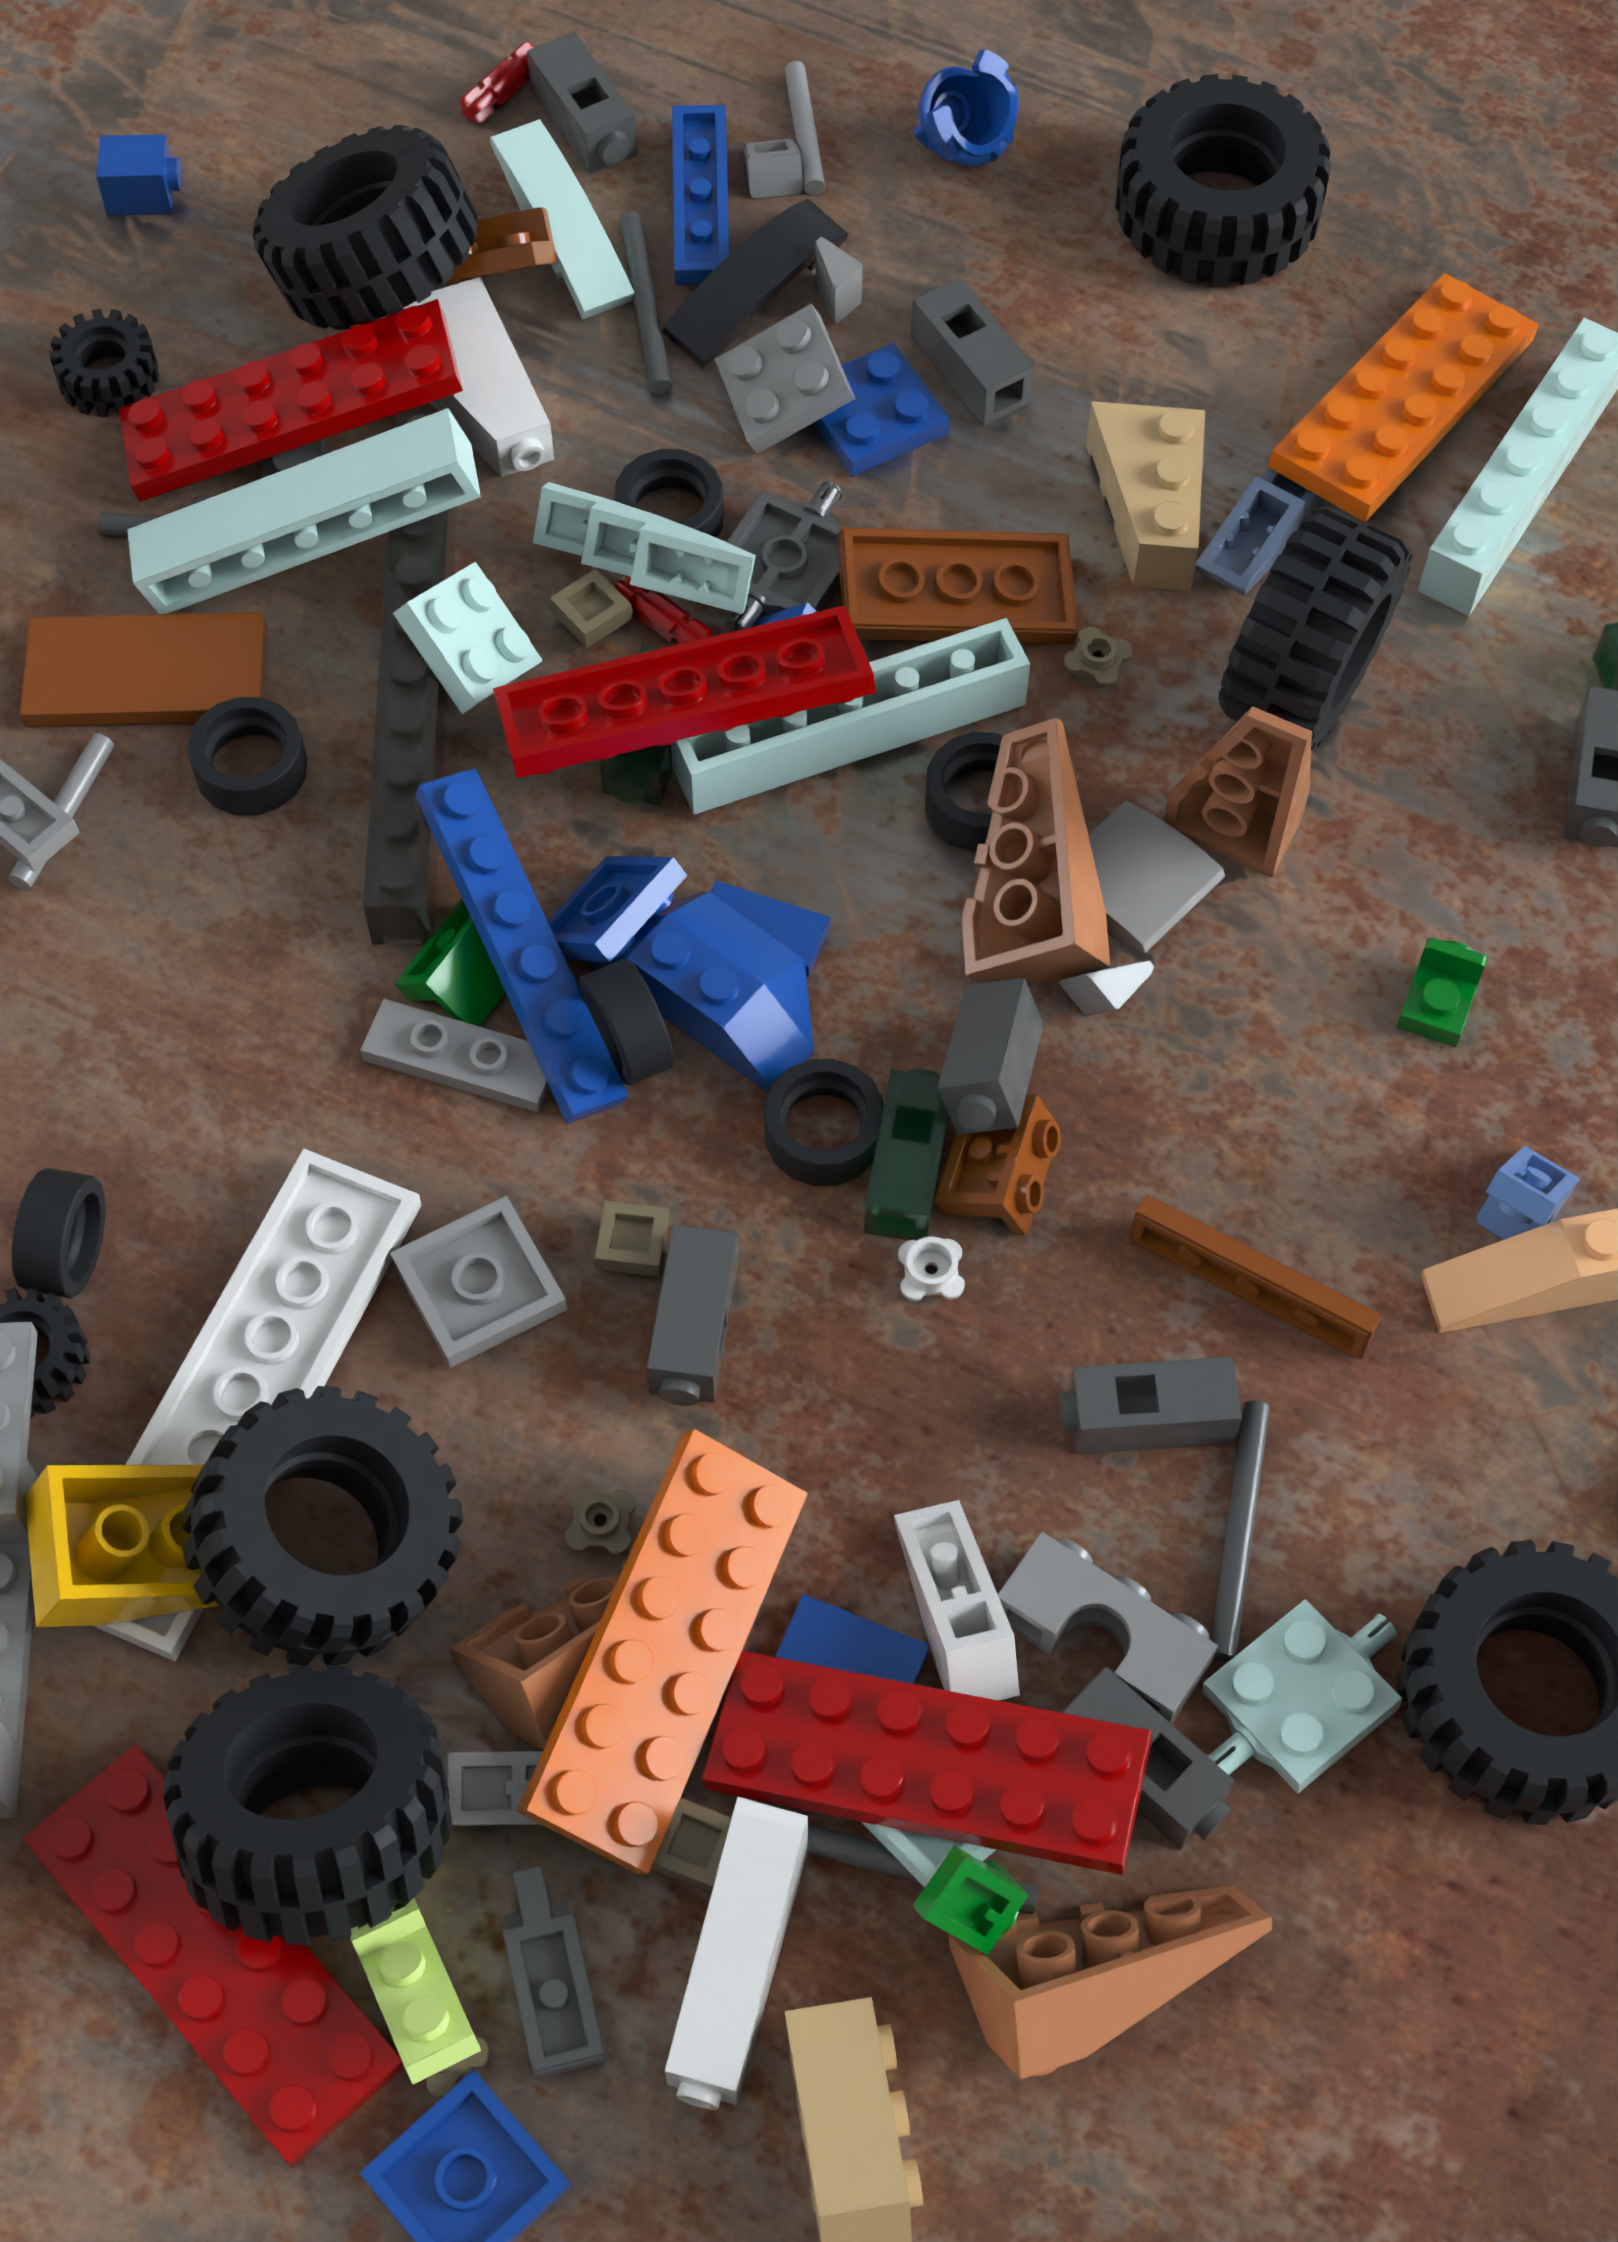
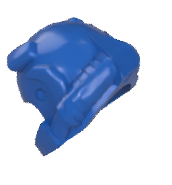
M984 49L979 50L972 64V70L951 66L935 73L925 84L918 103V125L913 130L916 139L943 160L954 162L960 166L978 167L990 161H996L1014 139L1012 134L1016 127L1019 112L1018 88L1015 83H1012L1006 72L1010 67L1009 64L997 54Z

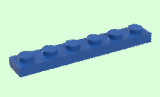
M476 768L420 784L415 794L418 804L566 1124L622 1105L629 1096Z

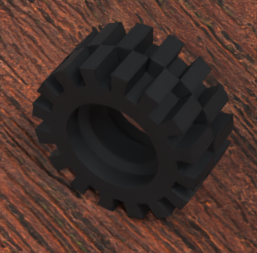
M101 309L91 310L93 319L85 320L83 314L80 313L73 317L75 327L72 328L67 323H64L59 328L61 338L53 336L50 343L53 350L49 351L50 361L61 395L65 396L66 402L72 408L78 404L79 411L83 414L89 415L92 408L95 407L98 417H108V408H116L117 415L119 416V409L126 407L125 404L129 402L134 404L143 399L141 393L151 397L155 391L153 382H158L159 380L158 364L148 330L144 324L139 326L137 318L131 314H128L123 320L120 310L111 309L109 318L103 317ZM117 356L124 358L120 363L108 369L92 370L86 368L91 362L102 357Z
M16 1288L4 1290L8 1302L0 1305V1323L32 1322L36 1331L49 1339V1353L34 1369L30 1417H34V1405L41 1404L45 1413H49L57 1409L52 1401L53 1397L60 1394L68 1402L75 1395L70 1383L75 1381L83 1384L87 1374L82 1364H90V1352L86 1346L88 1343L74 1312L68 1304L63 1305L59 1296L49 1292L46 1299H44L41 1291L27 1288L26 1298H21Z

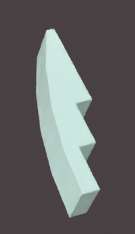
M539 119L490 137V144L520 210L523 211L537 207L546 208L558 262L551 265L557 278L563 277L582 320L631 302L635 292L585 192L542 121Z
M550 482L541 488L533 543L582 556L581 564L630 576V585L739 614L745 612L756 555L709 534L613 500Z

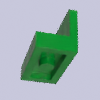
M462 898L394 984L410 1001L436 1000L454 1019L479 1027L506 993Z

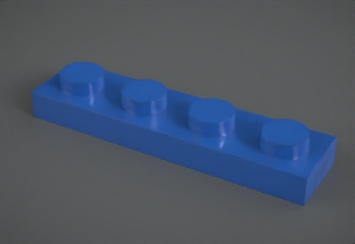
M726 105L672 106L675 286L700 285L729 255Z

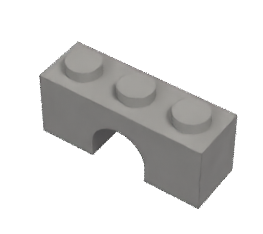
M1042 1531L998 1593L1012 1631L1048 1655L1052 1654L1061 1639L1069 1631L1077 1627L1097 1626L1109 1631L1119 1641L1124 1653V1659L1114 1674L1172 1724L1209 1669L1218 1645L1209 1640L1210 1635L1208 1631L1193 1618L1182 1613H1175L1172 1616L1150 1601V1594L1136 1581L1123 1575H1117L1116 1578L1112 1577L1092 1564L1093 1559L1090 1554L1077 1543L1066 1538H1059L1056 1541Z

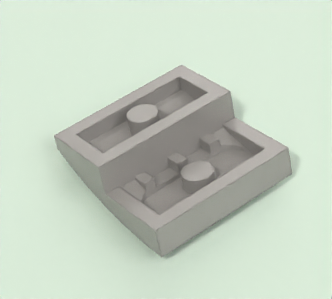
M1126 800L1088 835L1106 910L1107 933L1109 936L1144 953L1158 942L1225 877L1223 868L1193 841L1160 818Z

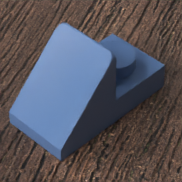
M1524 1146L1497 1171L1486 1190V1193L1490 1195L1478 1213L1476 1221L1480 1226L1503 1240L1544 1226L1554 1220L1580 1178Z

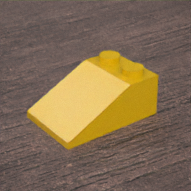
M47 1465L24 1495L36 1627L108 1625L218 1606L215 1601L208 1605H203L193 1587L202 1574L201 1570L186 1568L182 1549L191 1535L182 1529L184 1509L193 1496L190 1490L204 1465Z

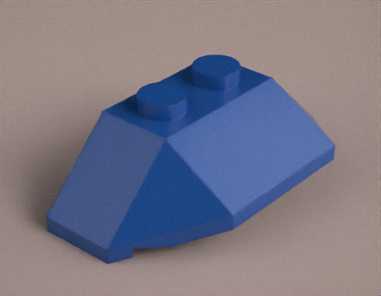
M710 892L672 900L664 911L649 918L636 932L633 946L620 958L611 962L586 961L598 970L620 959H629L645 980L663 1018L767 1093L772 1083L788 1068L805 1062L814 1055L805 960Z

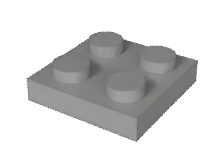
M812 303L715 358L747 442L757 454L855 400L823 320Z
M507 1196L390 1252L396 1271L450 1368L567 1310L566 1299Z

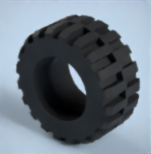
M1218 74L1203 75L1199 82L1191 83L1189 78L1176 82L1170 87L1169 93L1161 90L1147 100L1145 106H1142L1135 112L1129 121L1128 130L1123 136L1115 195V209L1119 212L1118 222L1123 233L1128 238H1131V245L1143 258L1150 255L1153 258L1152 264L1157 269L1166 274L1171 270L1180 274L1182 281L1196 284L1197 279L1211 281V287H1227L1229 281H1240L1241 286L1256 283L1260 280L1261 274L1264 273L1271 277L1286 269L1288 261L1290 263L1295 262L1307 251L1308 244L1315 238L1320 224L1331 169L1329 161L1331 151L1327 138L1321 133L1322 127L1310 111L1303 113L1304 106L1290 93L1286 97L1278 93L1277 86L1265 81L1258 85L1248 82L1247 76L1233 74L1232 79H1219ZM1202 171H1224L1240 175L1257 186L1244 190H1219L1201 185L1190 179L1188 175Z
M394 125L389 130L381 126L371 128L367 133L359 136L356 133L341 138L340 143L330 148L327 145L314 152L315 156L305 163L302 161L290 170V175L285 180H279L271 188L270 198L262 201L258 208V217L254 221V247L291 311L299 319L316 327L348 330L352 325L366 324L384 316L401 312L413 302L417 301L420 303L431 295V290L437 285H444L454 276V268L457 265H463L469 256L470 246L474 245L476 239L478 214L442 143L435 139L433 135L416 127L411 129L406 125Z
M1333 507L1317 508L1312 510L1310 515H1306L1297 531H1294L1287 540L1282 553L1277 556L1267 579L1261 585L1254 599L1255 602L1239 631L1240 635L1230 653L1229 663L1223 673L1221 680L1222 688L1218 696L1219 704L1226 716L1238 722L1253 706L1312 731L1311 750H1315L1316 747L1320 746L1349 704L1392 620L1394 610L1400 601L1404 591V584L1411 569L1410 564L1413 556L1406 543Z
M317 1386L310 1398L305 1397L303 1390L295 1388L278 1393L271 1405L260 1401L244 1412L237 1425H230L213 1449L190 1490L193 1496L184 1509L182 1529L191 1535L182 1549L186 1568L190 1570L200 1569L202 1573L193 1587L203 1605H208L215 1601L223 1612L216 1622L230 1635L238 1627L254 1637L249 1644V1648L265 1656H268L273 1648L276 1647L287 1651L285 1658L287 1663L305 1666L309 1665L317 1654H322L323 1663L328 1666L347 1664L357 1652L368 1657L384 1649L394 1636L400 1637L435 1598L448 1579L446 1572L457 1559L461 1541L454 1533L463 1523L462 1503L458 1499H449L448 1494L457 1484L451 1467L447 1463L438 1466L433 1456L439 1447L427 1432L418 1437L407 1426L412 1419L409 1415L396 1406L390 1414L375 1406L378 1400L376 1396L357 1390L352 1399L342 1398L341 1389L338 1386ZM313 1478L332 1483L348 1492L365 1509L374 1526L378 1542V1559L375 1566L371 1570L354 1575H332L313 1570L298 1562L280 1545L269 1526L265 1511V1493L271 1485L287 1479Z
M1532 1540L1512 1541L1503 1556H1500L1497 1549L1489 1547L1473 1554L1466 1568L1456 1565L1442 1578L1435 1593L1430 1594L1406 1639L1400 1658L1405 1663V1666L1398 1676V1694L1402 1697V1701L1409 1702V1707L1402 1719L1409 1738L1415 1739L1422 1736L1426 1742V1746L1419 1757L1431 1773H1435L1443 1767L1454 1778L1447 1788L1464 1802L1471 1792L1487 1800L1484 1812L1501 1819H1505L1512 1809H1518L1523 1811V1821L1525 1824L1547 1825L1555 1814H1560L1566 1823L1587 1818L1596 1806L1606 1809L1618 1801V1579L1607 1571L1612 1564L1611 1561L1594 1552L1588 1561L1573 1556L1574 1546L1571 1544L1552 1541L1545 1552H1536V1545ZM1531 1630L1549 1635L1567 1645L1585 1663L1595 1681L1599 1697V1715L1595 1723L1586 1732L1580 1734L1547 1736L1529 1731L1512 1722L1495 1707L1480 1681L1476 1655L1483 1641L1487 1637L1503 1631Z
M309 1665L289 1668L288 1675L272 1679L269 1673L250 1680L249 1688L239 1693L231 1689L216 1699L213 1704L214 1711L209 1715L201 1712L185 1731L186 1741L180 1740L174 1748L167 1764L169 1773L163 1781V1799L181 1876L186 1881L190 1896L199 1907L210 1912L211 1919L233 1931H236L242 1925L244 1936L267 1943L271 1942L273 1936L284 1937L285 1943L288 1945H310L312 1937L329 1935L331 1942L351 1937V1929L367 1923L371 1929L389 1919L392 1915L391 1907L395 1904L400 1903L405 1907L424 1888L422 1877L430 1879L444 1858L443 1848L450 1840L452 1818L441 1743L438 1741L436 1726L429 1713L419 1708L418 1700L397 1685L390 1690L389 1681L381 1676L368 1671H364L361 1677L355 1676L349 1667L328 1665L326 1671L312 1672ZM340 1786L359 1791L350 1800L337 1808L313 1817L274 1819L260 1815L277 1800L307 1788Z

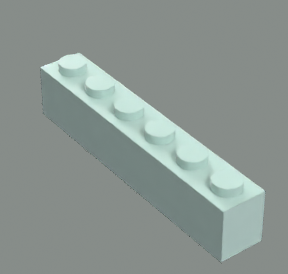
M1583 318L1430 547L1418 592L1470 616L1617 391V332L1587 318Z
M447 408L129 528L127 532L133 584L158 614H169L478 499L481 495L472 445Z
M1007 618L869 662L874 673L875 694L858 697L843 704L833 703L799 711L788 717L765 719L736 726L729 731L711 732L677 740L672 743V768L693 815L1026 705L1030 662Z

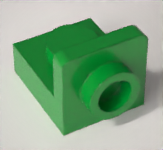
M1428 938L1396 1028L1457 1047L1488 959L1487 956L1472 951L1467 945L1457 941H1442L1436 938Z
M953 1846L913 1904V1907L924 1920L988 1955L1001 1935L1013 1926L1019 1909L1029 1895L1002 1865L991 1859L983 1863L960 1848Z

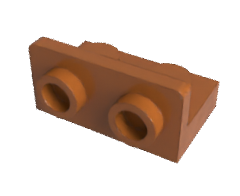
M537 207L477 220L476 239L474 245L470 246L469 256L463 265H457L454 268V276L445 284L459 283L477 277L484 278L558 263L546 208Z
M1026 1094L1018 1128L960 1135L956 1132L934 1200L944 1215L1001 1217L1014 1235H1028L1034 1214L1041 1209L1043 1204V1185L1051 1159L1057 1155L1061 1144L1060 1127L1037 1094Z

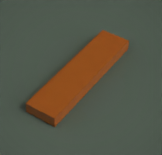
M1148 1194L1145 1195L1135 1212L1130 1235L1131 1242L1354 1358H1363L1382 1317L1380 1313Z

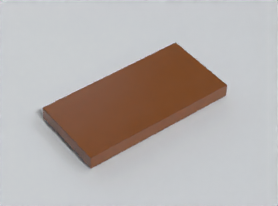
M840 527L837 545L841 604L846 606L859 639L936 641L1007 618L1019 643L1074 644L1076 641L1078 624L1069 534Z
M237 612L29 618L20 717L24 727L196 723L201 715L218 703L237 697L263 698L267 638L265 613Z

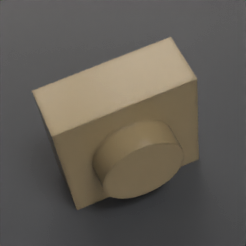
M597 568L549 598L551 612L586 649L633 619L632 605Z
M604 1200L594 1258L596 1269L660 1277L670 1219L669 1208Z
M680 1798L651 1869L712 1893L731 1817Z

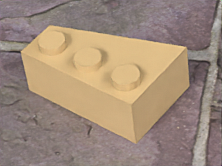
M1091 401L1085 446L1089 458L1094 460L1100 477L1099 488L1104 501H1108L1115 522L1114 532L1133 587L1191 591L1199 546L1206 410Z
M872 1997L785 2011L788 2050L802 2141L804 2142L811 2183L810 2193L813 2213L816 2214L820 2242H912L910 2208L923 2206V2195L916 2158L902 2161L898 2138L910 2136V2127L903 2090L889 2092L886 2071L897 2069L891 2025L877 2026Z

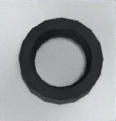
M659 449L640 455L624 467L616 481L614 501L636 508L637 502L650 492L663 488H680L694 493L703 501V507L691 518L677 523L709 534L715 538L719 536L723 529V484L716 469L701 456L682 449Z
M237 697L218 703L200 716L189 734L187 754L199 791L215 808L233 815H260L278 809L296 795L306 778L308 759L296 719L283 706L261 697ZM246 735H264L279 741L282 745L283 754L278 762L266 772L249 778L230 777L219 773L214 769L212 763L220 748L231 740Z
M971 732L952 738L935 752L927 768L925 812L933 829L949 843L969 851H977L978 844L986 843L992 814L973 813L960 808L948 798L947 785L957 775L971 770H990L995 772L1003 735L994 732Z
M620 959L579 978V989L625 1085H634L674 1066V1052L665 1022L645 980L629 959Z
M811 1059L788 1068L772 1083L764 1102L765 1146L775 1165L794 1180L813 1186L843 1184L859 1177L877 1158L884 1136L883 1098L873 1080L855 1065L836 1059ZM811 1096H835L847 1100L858 1109L861 1115V1129L858 1136L845 1146L835 1150H815L800 1145L788 1133L786 1118L789 1110L797 1102Z
M46 1168L37 1172L28 1184L16 1217L11 1248L12 1271L16 1284L26 1291L27 1288L41 1291L42 1294L47 1295L51 1292L59 1297L69 1299L81 1294L96 1266L104 1234L106 1218L105 1194L102 1183L92 1175Z

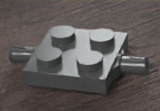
M831 481L822 482L809 504L789 502L763 490L726 541L731 545L756 555L745 612L743 614L733 612L731 617L727 619L725 626L729 632L751 628L761 614L770 615L807 602L817 612L823 610L840 584L837 537L840 527L844 526L839 525L829 515L843 497V492L837 484L834 483L831 487Z

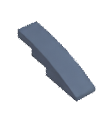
M1268 468L1262 478L1255 476L1197 560L1195 570L1246 596L1270 570L1277 556L1284 550L1287 540L1294 531H1297L1305 516L1310 515L1312 510L1320 508L1325 499Z

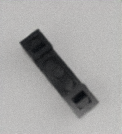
M810 199L791 206L767 222L728 255L682 303L664 325L662 332L697 364L704 368L740 335L743 323L806 267L810 271L815 269L816 240L823 237L839 247L847 240L848 233Z

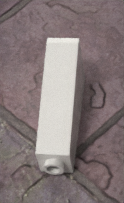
M473 278L432 291L431 295L422 302L418 303L415 301L406 306L404 309L438 299L447 321L463 391L432 401L430 404L438 412L447 408L450 410L472 447L500 477L519 471L532 470L541 464L553 461L554 453L549 419L481 278Z
M737 1797L665 2067L667 2085L678 2088L676 2098L687 2104L708 2110H718L720 2101L738 2104L808 1854V1816Z

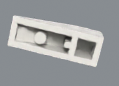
M956 1500L894 1515L896 1530L919 1611L944 1690L998 1701L1020 1696L1014 1633L960 1501Z

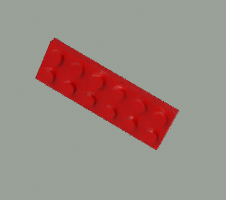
M436 299L418 306L408 307L401 312L353 326L346 331L311 343L301 344L294 349L259 361L246 363L239 368L204 380L194 381L187 386L152 398H145L120 408L119 414L130 486L139 502L463 391L446 317L439 300Z
M845 605L493 688L516 778L534 774H548L563 767L593 760H607L622 753L652 746H666L677 740L711 732H725L736 726L770 718H784L799 711L833 703L843 704L855 698L876 693L874 673Z
M742 1651L730 1679L702 1781L705 1789L709 1791L1124 1875L1152 1742L1151 1730Z
M135 1744L23 1836L22 1839L283 2159L293 2168L405 2067L400 2056L306 1945H288L285 1943L284 1937L273 1936L270 1943L244 1936L242 1925L236 1931L227 1929L211 1919L209 1911L195 1903L188 1893L185 1879L181 1876L166 1815L167 1812L163 1799V1781L165 1778Z

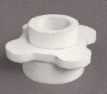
M925 1237L917 1241L909 1240L903 1243L898 1251V1259L904 1264L905 1278L900 1283V1290L903 1296L911 1301H919L928 1295H942L948 1300L958 1298L963 1293L965 1286L964 1279L958 1275V1261L962 1258L961 1246L952 1239H942L939 1237ZM933 1265L938 1271L935 1274H928L925 1268Z

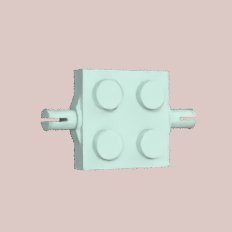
M1306 1599L1303 1600L1204 1681L1202 1693L1226 1717L1233 1734L1207 1756L1228 1775L1253 1756L1256 1760L1274 1768L1297 1794L1400 1708L1402 1697L1374 1670L1369 1659L1388 1642L1397 1637L1396 1629L1392 1623L1389 1622L1385 1626L1387 1618L1377 1614L1373 1620L1350 1638L1346 1634L1334 1629Z

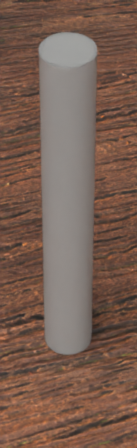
M792 61L785 66L784 73L796 143L801 153L804 190L808 195H819L824 192L826 185L806 70L802 62Z
M99 733L92 735L53 801L72 818L114 748L112 740L105 735ZM18 860L8 879L17 888L28 891L33 886L45 863L34 872L21 860Z

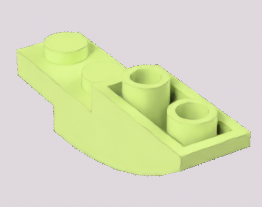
M413 1898L405 1907L400 1903L395 1904L391 1907L392 1915L390 1918L371 1929L367 1923L352 1928L350 1939L360 1958L412 2084H415L480 2052L481 2048L418 1905Z

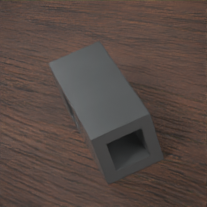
M575 32L527 50L531 91L589 174L617 164L637 154L635 115Z
M960 277L939 287L929 288L919 297L913 299L911 338L983 426L1030 403L1034 365Z
M1589 686L1576 720L1563 838L1580 840L1595 847H1618V691Z
M1025 978L965 986L937 1087L958 1135L1019 1127L1044 1025Z
M673 1224L647 1364L649 1394L659 1395L661 1399L668 1403L682 1406L695 1405L698 1401L715 1403L739 1264L737 1232Z
M1233 1357L1073 1367L1069 1391L1059 1392L1062 1432H1073L1076 1455L1234 1444L1242 1421Z
M1105 1667L1062 1712L1151 1730L1152 1742L1137 1811L1180 1850L1195 1834L1203 1841H1206L1231 1813L1232 1808L1225 1801L1235 1780L1108 1667Z

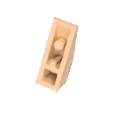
M1618 1208L1562 1218L1423 1269L1421 1278L1438 1332L1443 1333L1618 1300Z

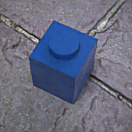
M166 134L100 136L96 177L106 215L172 214L173 191L182 190V168L179 157H171Z

